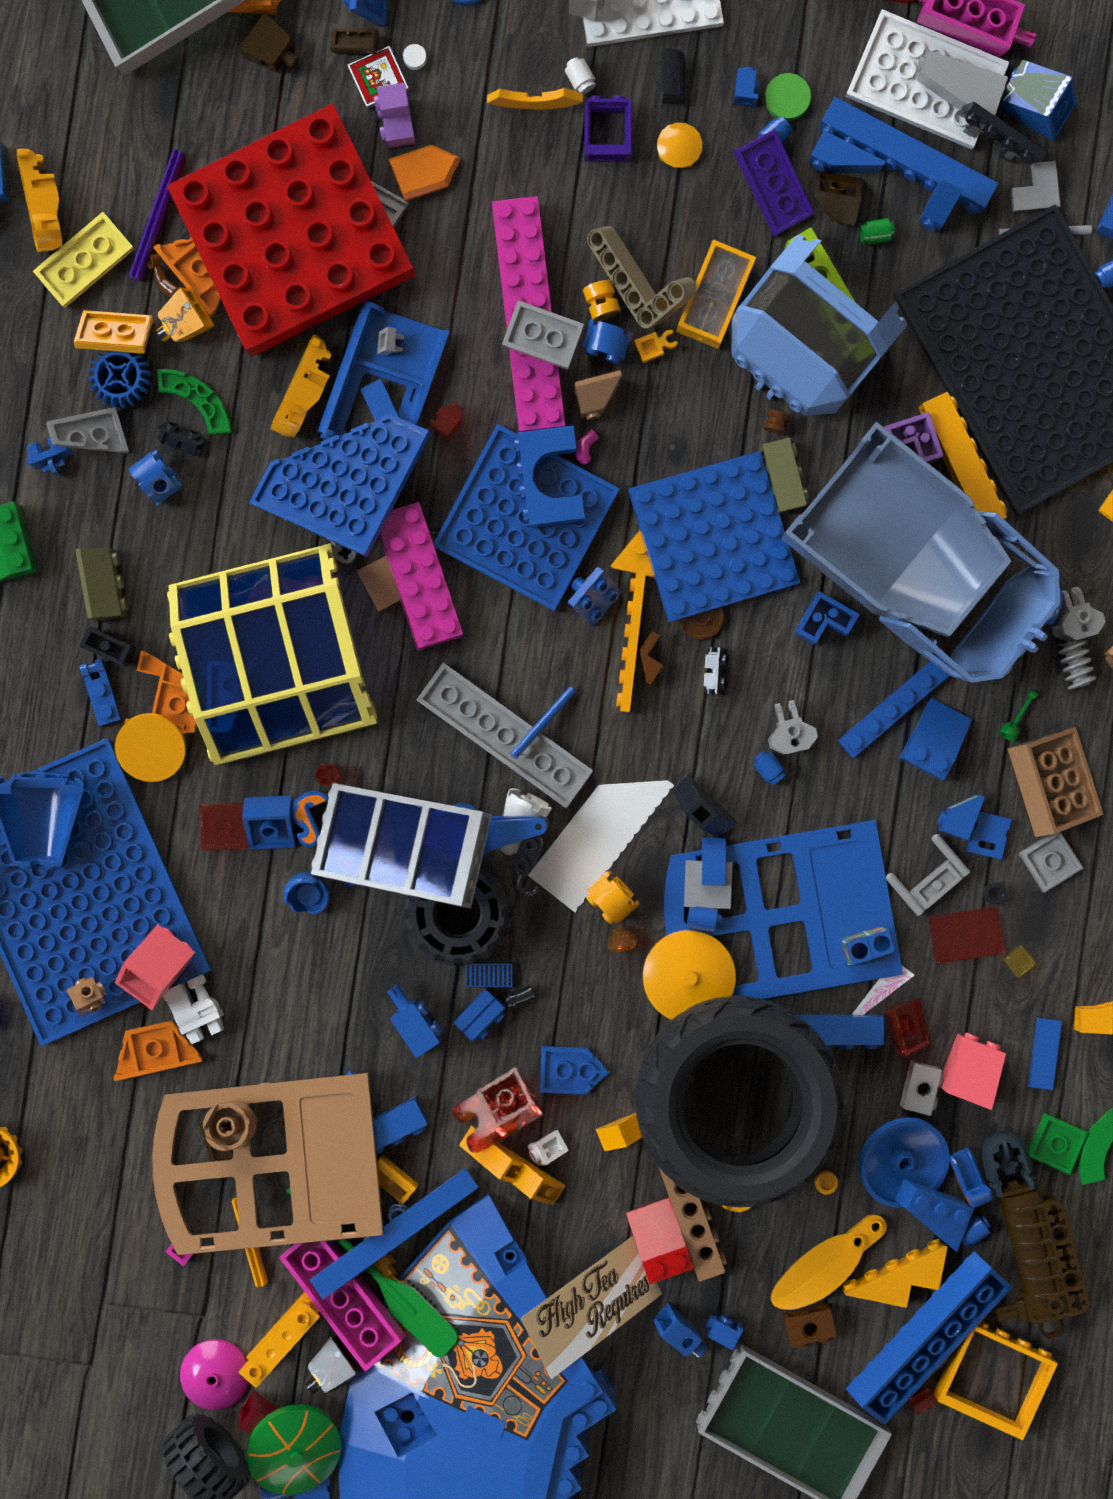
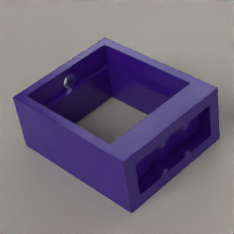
M602 96L585 98L584 161L630 162L631 99H626L624 96H614L612 99H603ZM591 112L625 113L624 145H590Z

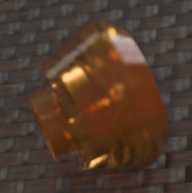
M625 926L616 927L608 935L607 948L612 953L623 952L635 948L638 939L631 929H626Z

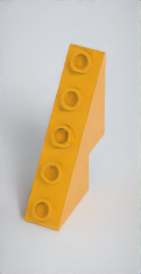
M473 1126L470 1127L459 1145L499 1180L512 1183L532 1200L554 1205L566 1186Z
M939 1239L932 1240L927 1244V1247L921 1250H911L906 1254V1257L900 1260H890L885 1264V1267L879 1270L872 1269L867 1271L864 1277L858 1280L851 1279L843 1284L842 1290L846 1296L907 1308L911 1285L934 1290L939 1289L947 1246Z

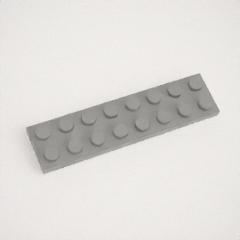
M442 663L416 699L565 808L568 807L593 772L592 769L542 733L533 740L517 759L513 758L510 752L533 727L445 663Z

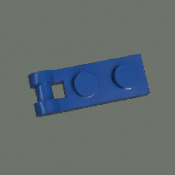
M104 659L95 660V663L89 665L88 663L81 664L80 671L84 677L98 726L101 727L123 720ZM99 672L100 678L93 679L92 673Z

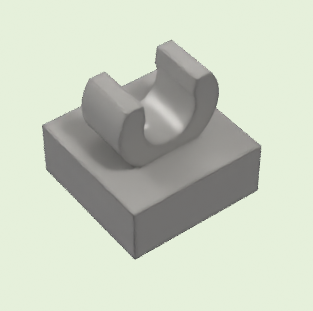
M386 327L379 331L377 354L387 356L391 353L403 351L402 347L396 346L395 340L401 341L404 339V336L396 334V328Z

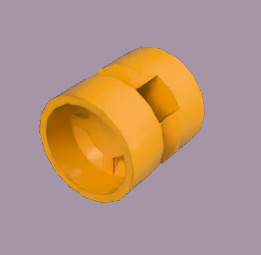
M601 280L583 289L586 302L591 304L589 311L595 322L610 319L621 313L618 300L613 298L615 291L611 280Z

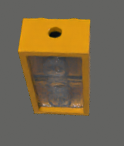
M713 240L695 282L697 286L696 294L687 302L676 332L719 349L756 257Z

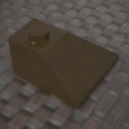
M822 171L815 172L814 197L831 221L837 222L840 225H855L861 202V178Z

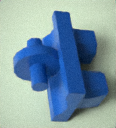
M50 437L47 440L51 449L43 451L39 442L28 445L29 458H26L28 465H32L34 469L41 467L43 473L52 471L54 476L60 475L59 467L66 465L64 459L61 458L73 454L72 449L69 447L53 446Z

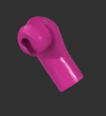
M593 430L576 443L575 456L581 464H587L591 461V455H589L590 446L599 439Z

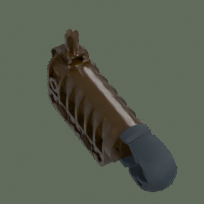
M997 1131L990 1134L984 1141L982 1161L986 1177L990 1181L989 1188L993 1196L999 1197L1022 1289L1019 1290L1020 1296L1013 1297L1014 1304L995 1308L998 1322L1019 1318L1021 1323L1029 1321L1030 1323H1037L1039 1331L1045 1338L1054 1339L1061 1332L1059 1319L1083 1314L1089 1308V1299L1066 1210L1050 1191H1037L1035 1189L1037 1182L1035 1175L1032 1174L1033 1167L1025 1141L1014 1132ZM1012 1154H1014L1020 1162V1173L1024 1177V1181L1017 1182V1180L1007 1182L1008 1185L1002 1186L996 1169L1002 1170L1004 1175L1016 1173L1015 1168L1018 1162L1013 1161ZM994 1155L1000 1158L1001 1164L995 1160ZM1047 1196L1050 1200L1043 1201V1197ZM1078 1299L1083 1300L1084 1302L1080 1303L1079 1308L1072 1304ZM1045 1322H1055L1056 1327L1054 1331L1045 1332L1043 1330Z

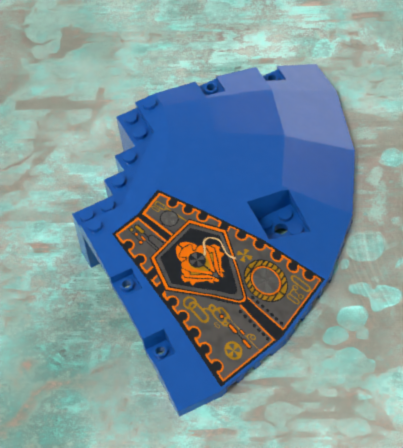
M489 1193L450 1218L442 1230L434 1236L425 1249L418 1254L416 1259L398 1277V1280L413 1287L456 1329L458 1341L446 1355L435 1357L391 1314L407 1337L366 1372L350 1382L339 1433L341 1439V1454L338 1460L340 1499H575L573 1495L582 1490L581 1464L579 1462L589 1456L588 1432L586 1429L616 1410L614 1387L602 1369L596 1373L593 1372L583 1355L553 1379L550 1378L521 1320V1317L548 1297L532 1272L525 1253L514 1238V1233ZM513 1252L515 1256L512 1259H508L506 1253ZM385 1301L383 1305L385 1306V1308H386V1309L388 1310V1312L390 1313V1310H389V1308H388V1305H387V1303H386V1301ZM470 1406L505 1421L506 1425L501 1439L462 1423L467 1407ZM404 1410H411L414 1413V1418L411 1421H405L401 1417V1413Z

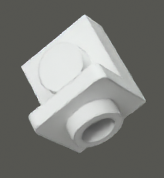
M558 1130L528 1145L530 1150L529 1156L538 1166L547 1165L569 1151Z

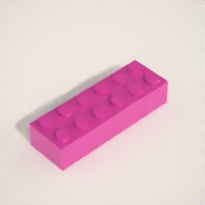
M416 502L392 510L379 534V538L417 651L460 638L463 632L420 503Z
M334 1240L294 1244L279 1257L366 1372L402 1342L407 1335L360 1274L322 1300L310 1279L345 1255Z

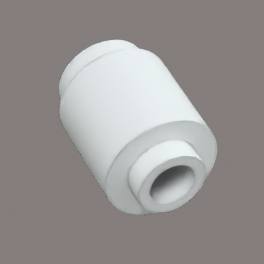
M576 57L571 59L566 64L565 73L575 91L584 95L595 88V77L584 58L579 59Z

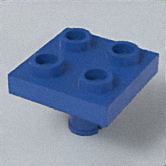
M597 567L586 581L581 577L573 581L572 589L576 593L568 603L593 627L612 603L618 599L622 591L602 569Z

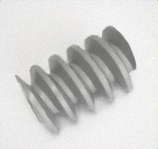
M1079 639L1057 645L1064 646L1058 652L1060 655H1066L1061 660V663L1069 665L1063 669V672L1071 673L1070 676L1065 678V681L1073 682L1072 685L1067 687L1068 690L1090 685V682L1096 679V676L1088 675L1089 672L1094 670L1093 667L1086 666L1091 661V658L1083 656L1089 652V649L1081 648V646L1087 643V640Z

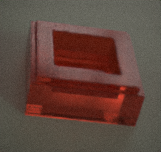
M929 1388L909 1399L918 1415L937 1403Z

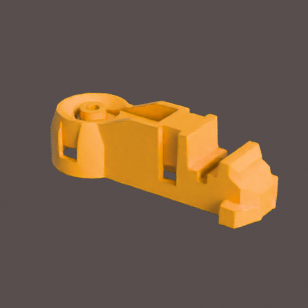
M17 149V164L20 170L37 252L54 251L62 247L61 231L57 218L59 195L54 173L39 174V170H43V156L35 154L29 149Z
M315 334L307 344L303 357L270 428L286 437L294 438L307 411L319 400L329 378L328 374L318 369L319 364L317 363L321 360L324 362L328 361L331 353L326 349L324 340ZM305 373L308 374V378L303 377Z

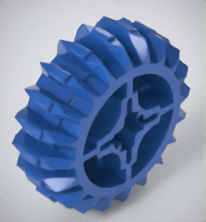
M105 351L106 355L104 356L101 353H97L100 360L98 362L91 360V363L96 367L88 369V372L94 375L89 377L88 381L93 383L90 389L93 392H97L95 397L99 400L103 398L105 405L111 402V406L116 408L118 404L122 408H126L127 401L131 406H134V398L142 401L143 398L139 394L141 392L144 394L148 393L144 385H151V381L145 378L152 375L150 371L146 370L149 364L143 362L144 357L141 354L137 355V353ZM118 360L129 361L127 364L124 363L121 366H114L112 364L113 362ZM107 368L109 376L105 380L106 384H103V375ZM136 369L137 378L134 385H132L130 379ZM114 370L118 373H121L123 380L126 382V384L123 383L121 380H118V377ZM120 387L126 388L128 390L127 392L121 394L110 393L112 390H116Z

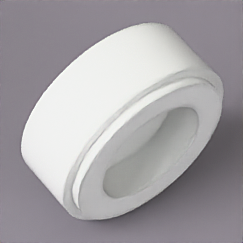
M418 44L409 45L403 53L405 65L412 70L421 69L426 63V52Z

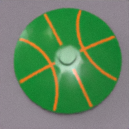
M303 1404L285 1406L268 1414L252 1431L246 1449L248 1468L254 1480L262 1488L281 1495L300 1494L315 1488L333 1472L341 1454V1439L335 1422L323 1410Z

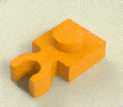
M673 330L665 331L660 338L654 332L634 340L642 363L663 356V348L673 349L677 346V341L669 343L666 340L668 336L673 335Z

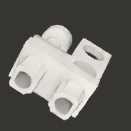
M204 974L187 981L189 989H195L198 998L197 1002L193 1001L186 983L169 989L163 996L173 1013L181 1035L186 1034L191 1044L205 1038L200 1028L204 1024H207L211 1035L224 1030L221 1019L224 1016L223 1011L220 1009L217 1000L210 998L203 986L206 983Z

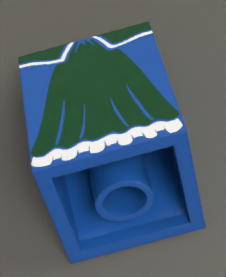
M1022 60L1019 67H1016L1012 72L1011 80L1007 87H1004L1000 99L1002 111L1047 139L1054 141L1077 104L1073 77Z

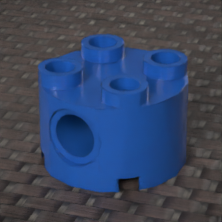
M590 319L586 337L581 345L584 348V354L596 358L598 354L607 356L606 361L619 365L620 361H625L626 350L632 340L633 333L629 331L625 335V329L598 321L597 325H595V320Z
M155 449L128 469L134 480L137 479L138 485L143 492L158 506L180 490L183 485L178 480L175 471L170 466H166L163 462V457Z

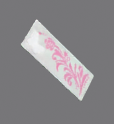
M902 966L903 975L880 978L852 1015H864L911 979L914 974Z

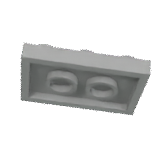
M517 301L502 347L568 370L584 324Z

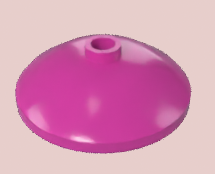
M210 1339L197 1344L188 1352L181 1365L180 1381L186 1396L197 1406L208 1410H221L234 1405L244 1395L249 1384L238 1373L247 1362L246 1356L236 1345L221 1339ZM208 1377H214L216 1382L211 1383Z

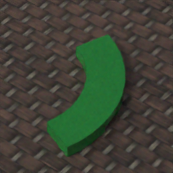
M157 369L158 390L160 394L177 395L194 404L205 419L209 435L233 434L226 408L214 391L205 383L184 372Z
M1113 1108L1106 1111V1114L1094 1123L1088 1131L1081 1154L1079 1155V1178L1082 1185L1105 1180L1104 1161L1107 1151L1113 1142Z

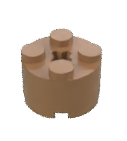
M230 1101L218 1104L211 1108L204 1118L203 1129L206 1135L205 1138L212 1147L221 1151L243 1147L251 1141L255 1134L257 1117L250 1107L242 1102ZM228 1122H231L232 1130H229L230 1125L227 1124Z

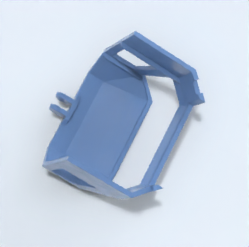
M982 511L977 512L985 519V524L993 537L995 536L1003 548L1027 564L1028 567L1005 582L951 652V657L936 646L937 641L935 639L926 637L912 624L883 616L879 618L901 640L948 675L971 683L1003 678L1012 670L1014 662L1026 650L1035 653L1038 647L1031 640L1037 638L1045 641L1047 635L1041 631L1042 626L1048 619L1054 616L1056 608L1060 604L1059 569L997 513ZM1011 543L1022 545L1041 564H1037ZM932 653H935L936 655H938V656H939L943 661H945L948 665H946L944 662H942L940 659H938V658H937L935 655H933Z

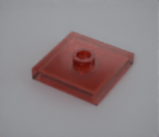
M244 802L199 804L201 851L249 848L242 818Z

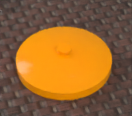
M680 930L668 934L652 947L644 963L643 985L647 997L658 1012L671 1020L693 1005L703 1001L732 996L735 988V966L729 952L720 941L705 932Z

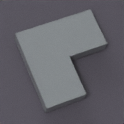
M1056 161L1032 163L1033 186L1017 187L1010 190L1013 213L1045 210L1054 204L1058 208L1060 207Z

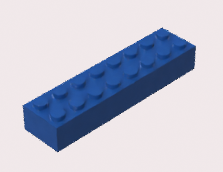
M974 1251L948 1277L947 1281L932 1294L925 1305L917 1310L911 1320L884 1346L883 1350L868 1363L867 1367L852 1380L846 1390L864 1410L885 1425L1013 1287Z

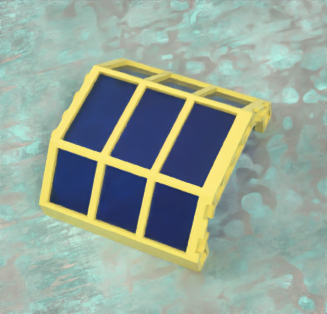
M331 543L169 585L167 596L170 604V625L172 633H169V638L172 646H176L178 655L175 656L177 668L179 670L182 669L184 678L181 679L183 691L185 693L188 692L190 700L187 702L188 712L194 716L206 744L209 759L211 762H214V765H222L379 724L374 702L371 701L369 694L367 695V692L362 690L365 682L345 610L338 577L333 578V572H336L339 566Z

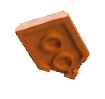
M434 145L389 159L404 201L448 187L461 161L460 157Z

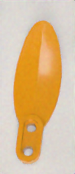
M869 1214L847 1233L828 1238L806 1252L776 1283L771 1293L773 1305L779 1309H798L813 1304L832 1293L854 1271L862 1253L885 1234L887 1229L885 1220L877 1214ZM874 1223H878L879 1228L876 1231L872 1230V1225ZM855 1238H860L861 1243L857 1246L854 1245Z

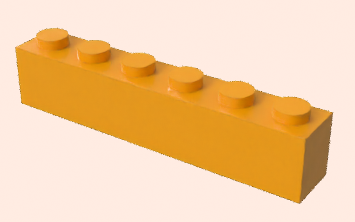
M946 392L922 403L918 407L921 414L927 412L930 414L943 453V462L954 485L972 499L977 511L997 513L1003 519L1007 518L1005 514L1007 513L1006 506L1002 500L999 501L996 495L997 487L992 479L989 480L986 474L987 466L984 460L979 459L977 455L976 442L973 438H969L966 431L968 429L967 423L963 417L959 416L956 410L958 405L953 396L950 397L949 393Z

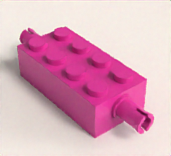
M918 0L922 2L923 6L917 23L997 57H1001L1008 51L1013 41L1030 48L1035 40L1033 38L1036 37V33L1018 27L1025 4L1016 0Z

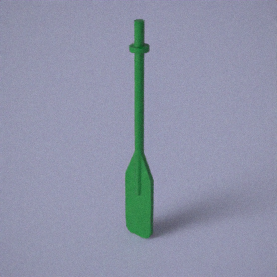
M289 1187L286 1192L291 1196V1189ZM348 1239L335 1240L346 1252L355 1247ZM373 1264L365 1269L379 1283L390 1313L435 1357L446 1355L458 1341L456 1329L413 1287L385 1277Z

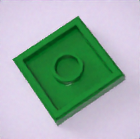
M1044 1113L1028 1148L1030 1158L1070 1175L1088 1132Z

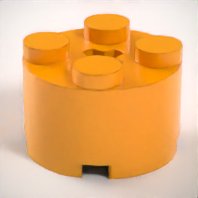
M608 870L587 889L589 895L586 898L594 907H600L604 912L602 916L612 925L614 922L619 924L640 903L638 900L635 903L631 899L634 896L632 891L617 876L614 879L609 875L612 872Z

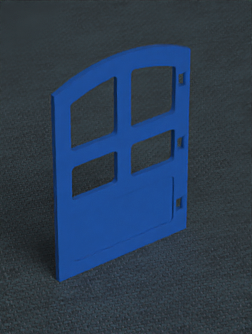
M876 820L726 846V862H737L739 865L746 912L740 915L721 918L720 928H715L714 932L697 931L705 932L711 936L745 930L750 931L758 980L752 983L735 985L732 996H750L766 999L903 975ZM850 830L851 838L838 840L836 832ZM780 842L781 850L768 852L767 844ZM702 850L671 855L664 891L666 936L680 930H697L692 929V926H687V923L684 922L685 861H697L695 857L701 856ZM791 853L800 902L797 905L767 910L763 904L756 860L760 857ZM803 921L812 970L809 973L779 978L775 972L768 929L774 925ZM879 926L889 930L895 952L860 964L848 965L842 947V940L845 937ZM883 935L876 937L874 940L875 949L879 952L887 951L890 947V940ZM856 943L853 945L851 952L856 959H863L868 953V948L863 943Z

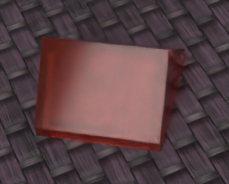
M919 999L884 1007L895 1051L901 1057H906L931 1043Z

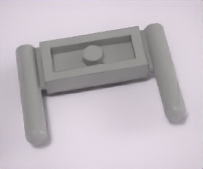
M939 834L933 835L932 841L948 860L943 862L910 892L893 873H889L886 876V880L917 916L921 915L962 880L963 877L970 873V870Z

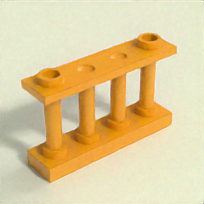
M305 1291L246 1357L248 1361L239 1370L238 1373L255 1388L258 1387L320 1317L318 1314L319 1310Z

